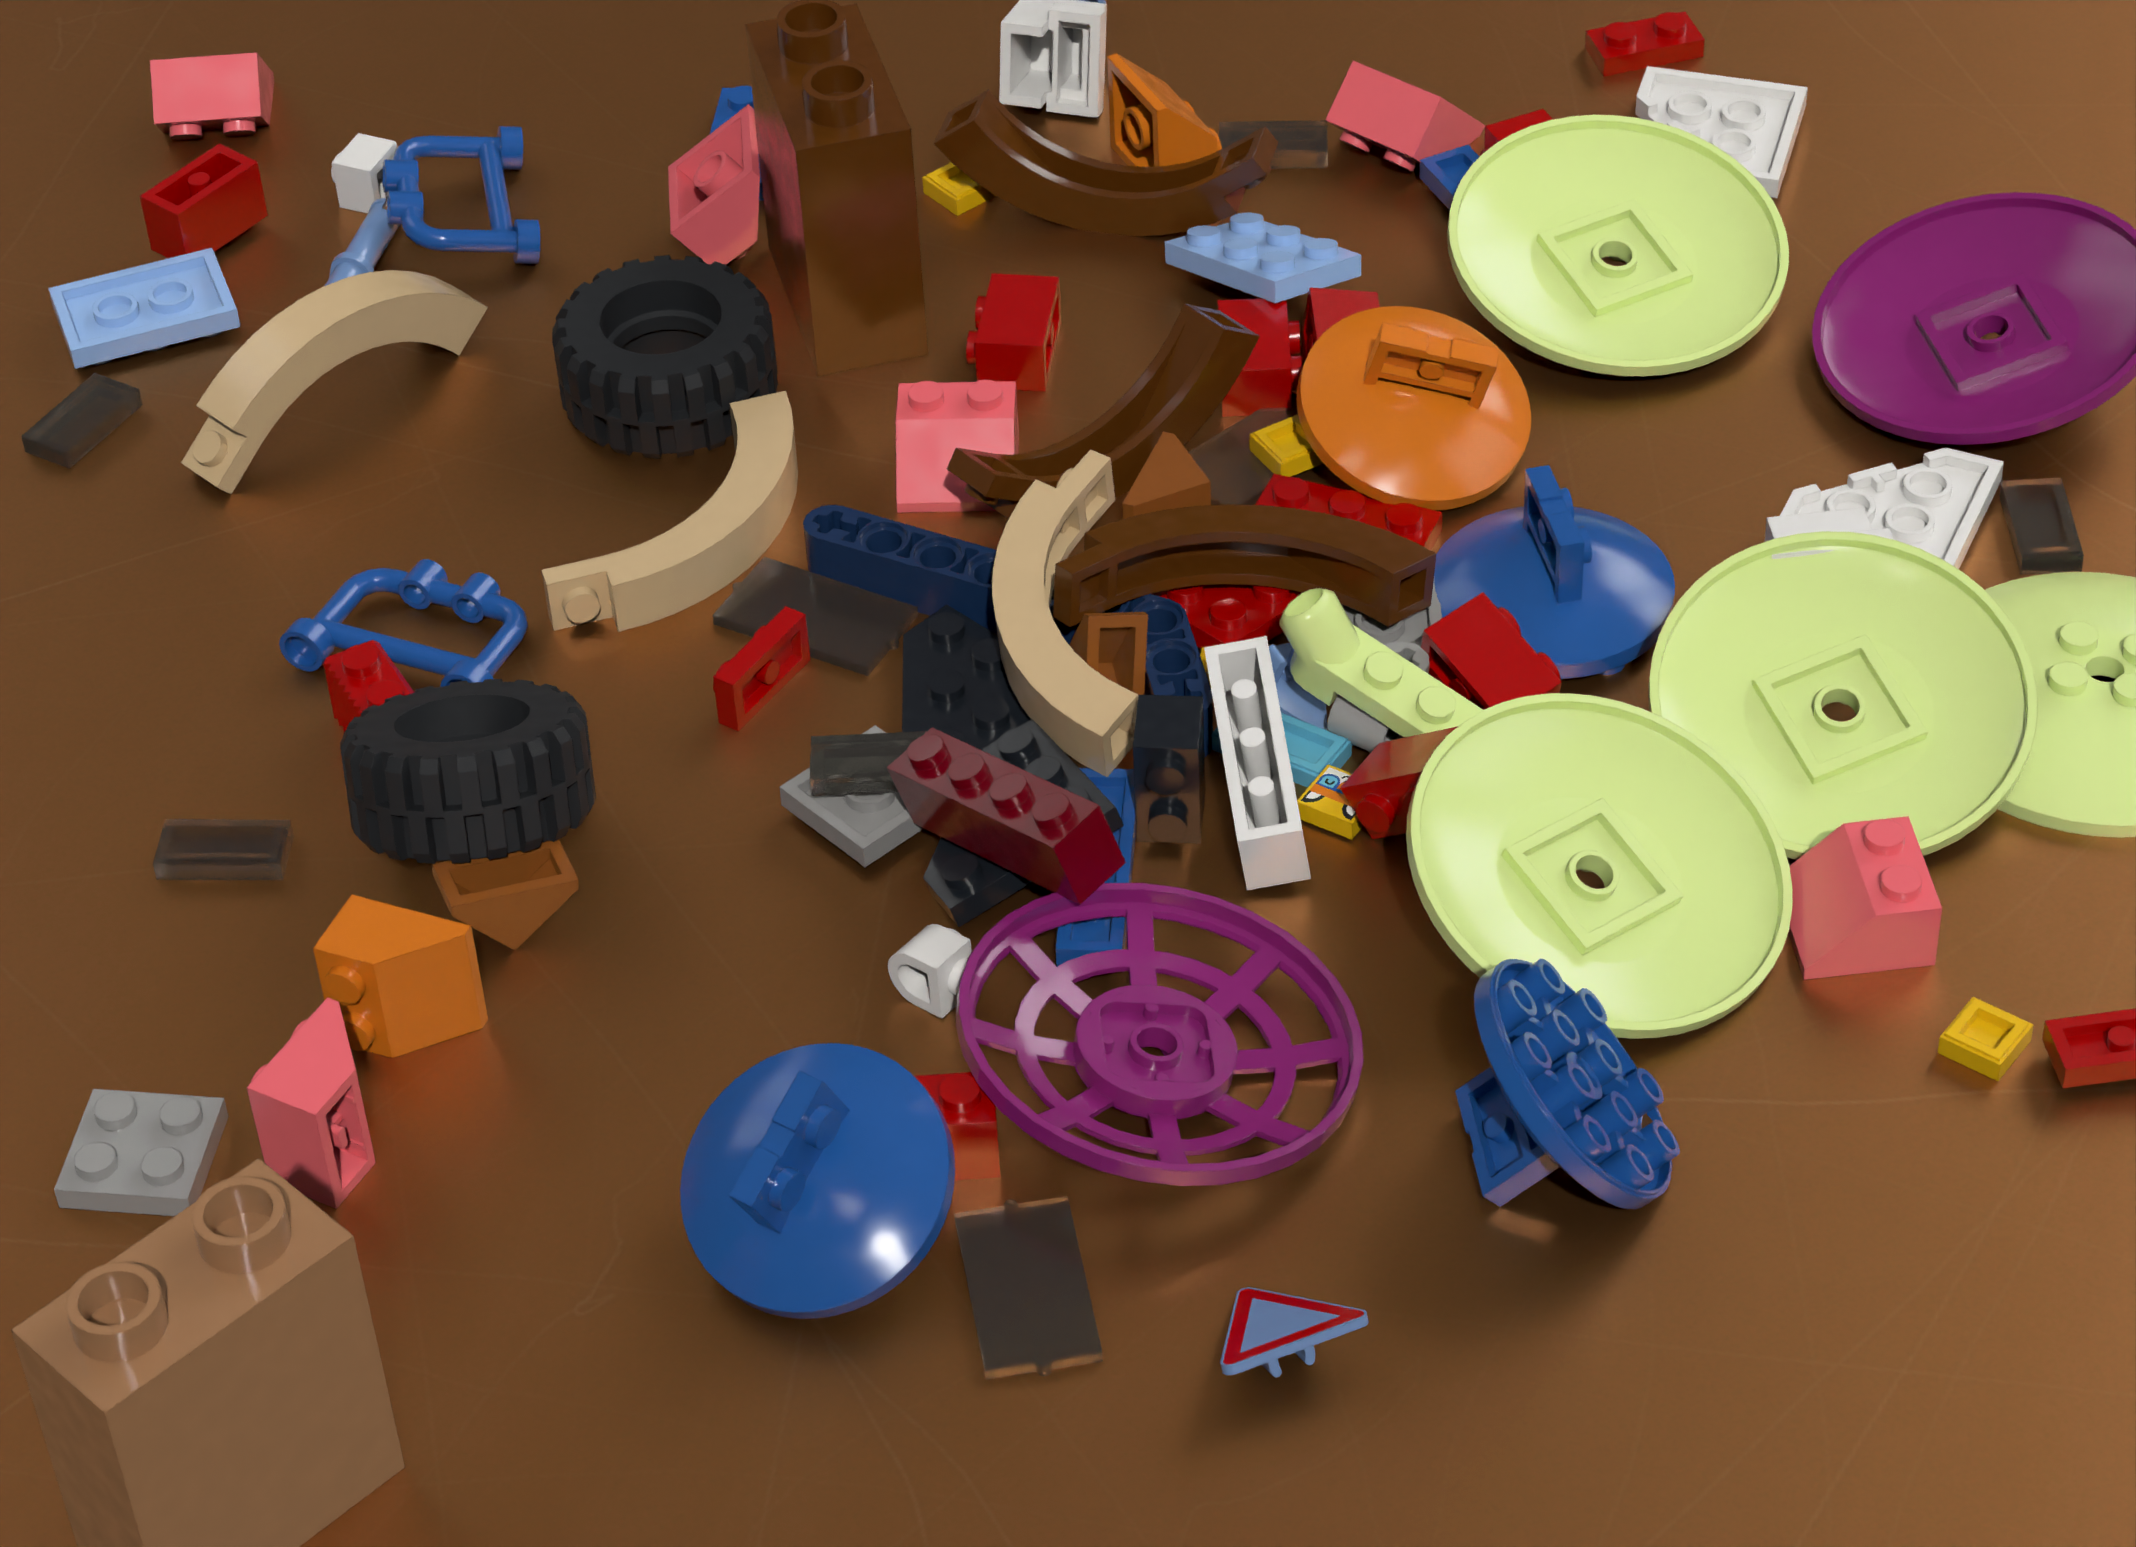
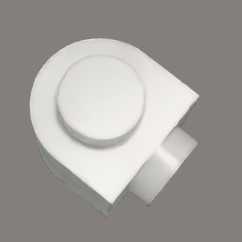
M937 924L927 925L890 957L888 972L894 986L910 1003L942 1019L957 1006L960 981L968 958L972 953L971 940L962 936L954 929Z

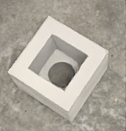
M358 133L344 150L337 154L332 162L331 176L336 184L339 206L341 208L368 214L374 201L381 198L387 199L388 193L383 192V161L393 160L397 148L396 141Z

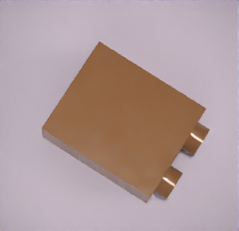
M259 1158L229 1179L209 1187L192 1205L105 1265L85 1273L69 1290L11 1329L77 1547H300L405 1468L354 1236Z

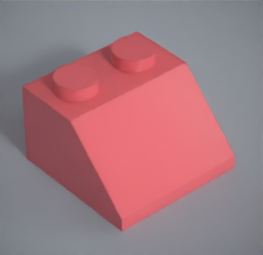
M257 52L150 60L154 124L163 133H170L171 139H199L203 137V130L223 129V134L226 136H248L256 133L255 127L270 126L274 74Z
M1352 61L1325 119L1343 131L1339 139L1340 141L1366 153H1369L1372 145L1386 150L1383 157L1384 160L1410 172H1413L1416 163L1420 164V159L1469 145L1481 135L1485 127L1483 123L1444 98L1356 61Z
M749 104L668 166L670 233L706 264L711 265L716 261L727 265L733 259L738 260L744 257L751 250L754 243L757 242L760 169L755 113Z
M980 380L976 382L943 383L921 381L917 383H899L896 410L897 513L996 511L988 504L967 494L964 490L967 483L948 471L947 467L956 448L995 454H1018L1019 424L1016 381L995 382L992 380Z
M1909 816L1843 823L1789 866L1793 887V909L1788 934L1804 980L1935 965L1942 906Z

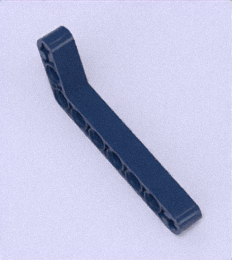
M839 505L821 506L813 509L805 516L803 527L808 573L814 581L929 616L947 604L998 635L992 599V575L997 550ZM1053 589L1050 612L1061 635L1070 644L1080 623L1069 627L1053 617ZM1148 594L1102 612H1145L1148 614L1144 695L1203 696L1205 757L1209 755L1212 751L1213 733L1212 691L1185 609L1173 600Z

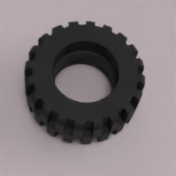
M670 255L654 256V261L640 263L639 259L623 262L620 269L612 271L610 268H607L597 273L591 284L583 282L574 290L570 300L567 299L556 316V323L552 328V342L562 406L567 411L568 419L579 431L585 433V436L602 447L610 444L616 453L628 456L632 452H639L645 458L661 459L662 454L677 453V458L694 455V450L707 447L710 451L723 446L726 438L733 436L729 403L776 393L778 371L772 314L769 311V303L764 294L740 272L734 274L729 266L716 261L710 265L705 264L700 257L685 256L684 260H672Z
M485 679L483 682L468 683L467 681L451 682L450 685L434 688L429 686L416 689L415 693L405 696L399 694L385 699L384 704L380 706L372 705L363 710L360 717H354L349 723L340 742L351 827L355 835L370 850L377 854L385 852L389 858L404 861L407 858L416 859L418 863L435 864L437 861L451 860L453 864L467 863L471 859L488 857L491 860L507 857V853L519 850L523 852L539 848L542 842L547 840L554 842L566 836L569 829L578 828L584 822L586 816H588L596 799L586 712L567 691L561 692L556 686L549 684L538 686L533 681L527 680L503 682L502 679Z

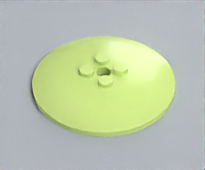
M1618 115L1570 116L1535 124L1509 135L1485 151L1470 166L1454 194L1448 218L1447 243L1453 271L1468 299L1482 316L1514 342L1540 356L1576 369L1616 376L1667 375L1704 366L1727 356L1754 337L1767 323L1783 293L1789 267V245L1782 217L1767 191L1744 166L1720 148L1698 136L1666 124L1636 117ZM1609 257L1616 261H1625L1627 264L1612 266L1605 263L1601 258Z
M1822 531L1775 538L1736 553L1711 568L1685 592L1668 615L1653 652L1648 685L1649 711L1689 731L1731 764L1753 789L1769 813L1783 842L1787 858L1795 860L1803 856L1843 823L1909 816L1923 856L1958 841L1979 827L2009 796L2029 758L2037 725V684L2032 663L2024 642L2000 605L1969 576L1943 559L1897 540L1854 532ZM1809 550H1834L1830 552L1801 557L1772 559L1773 554ZM1839 702L1850 706L1855 711L1856 716L1848 721H1835L1827 717L1822 708L1829 703Z
M2059 572L2015 579L1985 589L2012 621L2024 642L2032 663L2038 698L2037 725L2029 758L2019 780L1998 810L2043 827L2068 833L2099 837H2136V577L2096 572ZM2092 676H2108L2115 679V681H2099L2092 678Z
M1547 693L1524 696L1499 703L1467 719L1447 735L1426 763L1413 791L1406 828L1407 853L1411 874L1422 905L1433 925L1451 950L1479 978L1491 968L1507 959H1520L1531 963L1541 958L1547 960L1557 970L1562 980L1575 992L1586 988L1598 998L1607 1015L1606 1025L1616 1038L1643 1039L1679 1035L1702 1028L1723 1018L1742 1005L1758 989L1774 967L1784 947L1793 909V887L1784 845L1773 820L1753 789L1729 762L1689 731L1650 711L1617 700L1573 693ZM1576 870L1594 872L1602 879L1605 888L1595 889L1585 885L1578 878Z

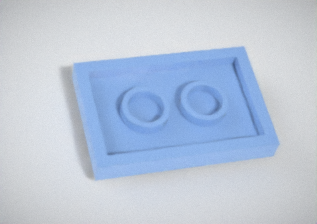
M1257 213L1235 214L1230 217V222L1218 226H1195L1187 230V235L1165 241L1166 264L1273 303L1309 293L1310 287L1325 288L1361 276V254L1339 247L1336 240L1313 238L1301 234L1298 227L1290 225L1278 226L1266 222L1264 217Z
M212 248L48 288L52 306L75 369L88 365L106 364L112 359L144 351H158L168 345L199 337H213L223 331L241 327L236 305Z

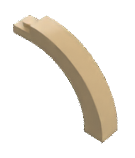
M386 270L368 272L347 277L319 288L297 300L269 320L237 350L216 375L196 405L208 413L209 417L181 464L217 488L232 494L275 423L287 408L322 375L359 353L390 343L424 342L440 346L460 355L488 307L451 284L436 277L414 271Z
M786 391L729 403L734 448L736 451L732 466L714 495L686 520L667 532L628 549L541 570L548 616L554 631L613 617L618 632L676 614L705 600L729 585L767 551L781 532L791 512L797 492L798 465L793 416Z
M1090 449L1074 468L1064 472L1056 488L1035 479L1017 503L1005 525L997 546L992 575V599L1001 661L1009 684L1020 705L1028 716L1065 753L1082 765L1108 777L1133 747L1138 694L1107 679L1077 655L1061 635L1050 612L1052 593L1055 586L1056 563L1068 558L1069 554L1085 535V532L1090 530L1115 501L1111 458Z

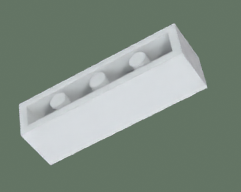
M1267 636L1204 647L1247 890L1311 879Z

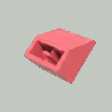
M327 997L308 1020L302 1021L296 1027L291 1039L274 1058L257 1070L247 1087V1092L264 1163L304 1196L337 1209L375 1165L376 1161L340 1004L338 1001Z

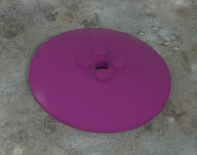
M2010 192L1967 197L1946 202L1908 216L1885 228L1854 251L1837 269L1822 292L1814 314L1812 339L1818 369L1824 383L1833 396L1847 410L1861 420L1894 435L1923 442L1970 445L2009 441L2035 435L2075 420L2115 396L2136 376V229L2115 214L2098 206L2077 199L2042 193ZM1996 332L2000 335V337L1995 339H1981L1982 336Z

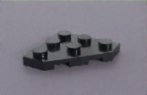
M947 604L903 634L902 745L908 748L914 740L923 736L933 727L981 750L998 740L1006 731L1019 727L1031 719L1020 705L1009 684L1001 661L998 635Z
M1033 719L1019 727L1006 731L998 740L981 749L1100 805L1112 833L1124 826L1112 802ZM943 837L940 838L923 877L932 897L958 927H961L1032 883V881Z

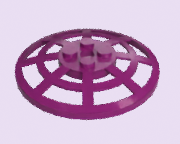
M1103 883L1081 905L1061 896L1057 892L1037 898L1007 914L984 934L968 958L957 995L956 1029L963 1057L976 1082L995 1106L1024 1132L1059 1154L1099 1171L1142 1182L1175 1186L1223 1185L1256 1179L1293 1165L1317 1150L1340 1127L1354 1102L1364 1061L1362 1032L1354 1007L1337 978L1310 949L1284 929L1250 910L1218 897L1179 887L1147 883ZM1103 917H1126L1127 949L1090 953L1066 961L1059 966H1056L1031 939L1042 932L1072 922ZM1153 919L1174 921L1205 929L1240 943L1255 953L1233 976H1230L1220 969L1198 960L1169 952L1155 951ZM1009 953L1037 981L1032 985L1020 1004L1014 1023V1030L975 1018L976 1006L984 983L997 964ZM1279 968L1293 979L1313 1001L1327 1024L1332 1038L1292 1045L1290 1036L1279 1017L1255 991ZM1113 972L1129 973V986L1109 990L1093 1000L1075 985L1078 981L1096 975ZM1156 973L1191 981L1215 993L1203 1002L1185 992L1157 986ZM1053 998L1078 1019L1073 1042L1034 1036L1038 1017L1047 1003ZM1236 1009H1240L1259 1029L1269 1048L1238 1050L1235 1036L1225 1019ZM978 1043L1015 1054L1018 1065L1029 1086L1050 1109L1036 1114L1010 1092L989 1066ZM1141 1048H1159L1164 1056L1151 1055ZM1038 1060L1075 1066L1079 1077L1089 1089L1067 1101L1046 1078ZM1337 1062L1338 1078L1332 1103L1321 1122L1314 1129L1308 1131L1277 1119L1291 1098L1296 1078V1069ZM1274 1072L1271 1092L1258 1110L1226 1094L1234 1074ZM1113 1106L1129 1114L1148 1118L1152 1138L1117 1130L1096 1121L1093 1117ZM1208 1111L1236 1126L1212 1136L1181 1139L1177 1119L1192 1117ZM1076 1127L1084 1133L1114 1146L1141 1153L1156 1154L1158 1161L1108 1150L1071 1135L1066 1131ZM1255 1136L1283 1146L1255 1157L1222 1163L1189 1164L1186 1157L1224 1151L1243 1144Z

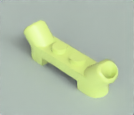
M1322 588L1307 590L1293 599L1281 616L1280 627L1294 650L1290 661V672L1295 682L1328 706L1334 702L1339 694L1404 738L1457 727L1483 710L1354 626L1334 591Z

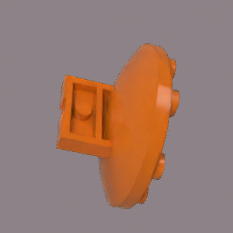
M1406 306L1378 307L1357 312L1340 320L1326 330L1314 343L1307 355L1297 385L1296 400L1300 423L1309 444L1320 460L1332 473L1354 488L1355 491L1387 504L1410 503L1418 507L1440 511L1459 508L1477 502L1496 491L1508 480L1520 462L1529 440L1531 429L1530 402L1521 377L1513 364L1492 341L1471 326L1445 314L1428 309Z

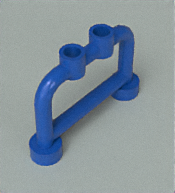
M499 126L497 137L429 135L405 140L396 148L393 160L383 161L382 181L383 192L388 193V224H402L410 240L430 250L513 253L515 264H538L541 243L539 221L515 219L513 226L503 170H521L522 128ZM424 157L479 158L491 230L437 229L428 226L423 218V193L419 191L417 159Z
M422 559L410 572L390 568H377L353 575L343 583L313 619L299 618L295 620L281 636L279 646L283 656L289 663L300 670L310 672L322 666L326 657H329L334 651V647L346 650L354 645L374 640L380 643L394 663L444 675L445 677L440 687L450 685L451 682L467 681L468 683L483 682L485 679H494V674L522 641L528 629V622L525 611L515 601L501 596L498 583L489 575L480 572L474 573L461 586L449 583L445 570L437 562L430 559ZM376 592H391L400 595L406 604L415 609H425L433 603L453 608L454 612L461 619L470 623H477L484 617L501 621L503 625L476 658L345 625L342 622L367 595Z

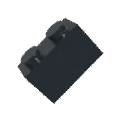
M1138 695L1133 741L1137 842L1201 844L1206 792L1203 696Z

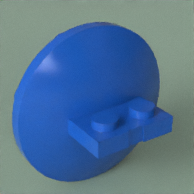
M1549 465L1525 469L1524 507L1502 510L1473 521L1453 534L1436 554L1434 583L1435 591L1441 604L1442 618L1484 592L1497 608L1503 607L1513 615L1520 627L1522 637L1536 653L1543 652L1550 657L1560 673L1561 681L1563 679L1586 677L1595 674L1613 675L1623 670L1625 664L1641 656L1657 642L1662 627L1674 608V574L1669 561L1661 549L1647 535L1620 519L1598 511L1573 507L1572 497L1568 488L1559 487Z
M1542 958L1534 963L1520 959H1507L1484 973L1479 978L1475 988L1474 1008L1478 1030L1490 1067L1455 1091L1466 1133L1470 1135L1474 1149L1472 1157L1483 1197L1501 1207L1559 1167L1594 1195L1624 1209L1642 1208L1662 1195L1668 1188L1671 1180L1672 1159L1680 1154L1678 1142L1671 1130L1663 1123L1657 1107L1663 1103L1664 1095L1658 1082L1647 1070L1643 1068L1637 1069L1622 1044L1606 1025L1607 1015L1598 998L1586 988L1575 992L1562 980L1557 970L1547 960ZM1647 1114L1653 1122L1642 1128V1117Z
M839 1043L812 1044L780 1052L749 1068L728 1085L710 1105L691 1138L684 1160L680 1186L681 1211L689 1242L696 1256L711 1276L732 1295L751 1307L773 1315L797 1319L823 1318L853 1311L875 1301L900 1284L915 1270L936 1241L945 1223L954 1190L955 1155L952 1138L946 1120L930 1093L907 1069L887 1056L868 1048Z

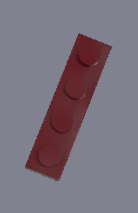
M933 727L923 736L914 740L907 750L887 767L914 824L1048 890L1057 892L1079 905L1126 863L1100 805Z

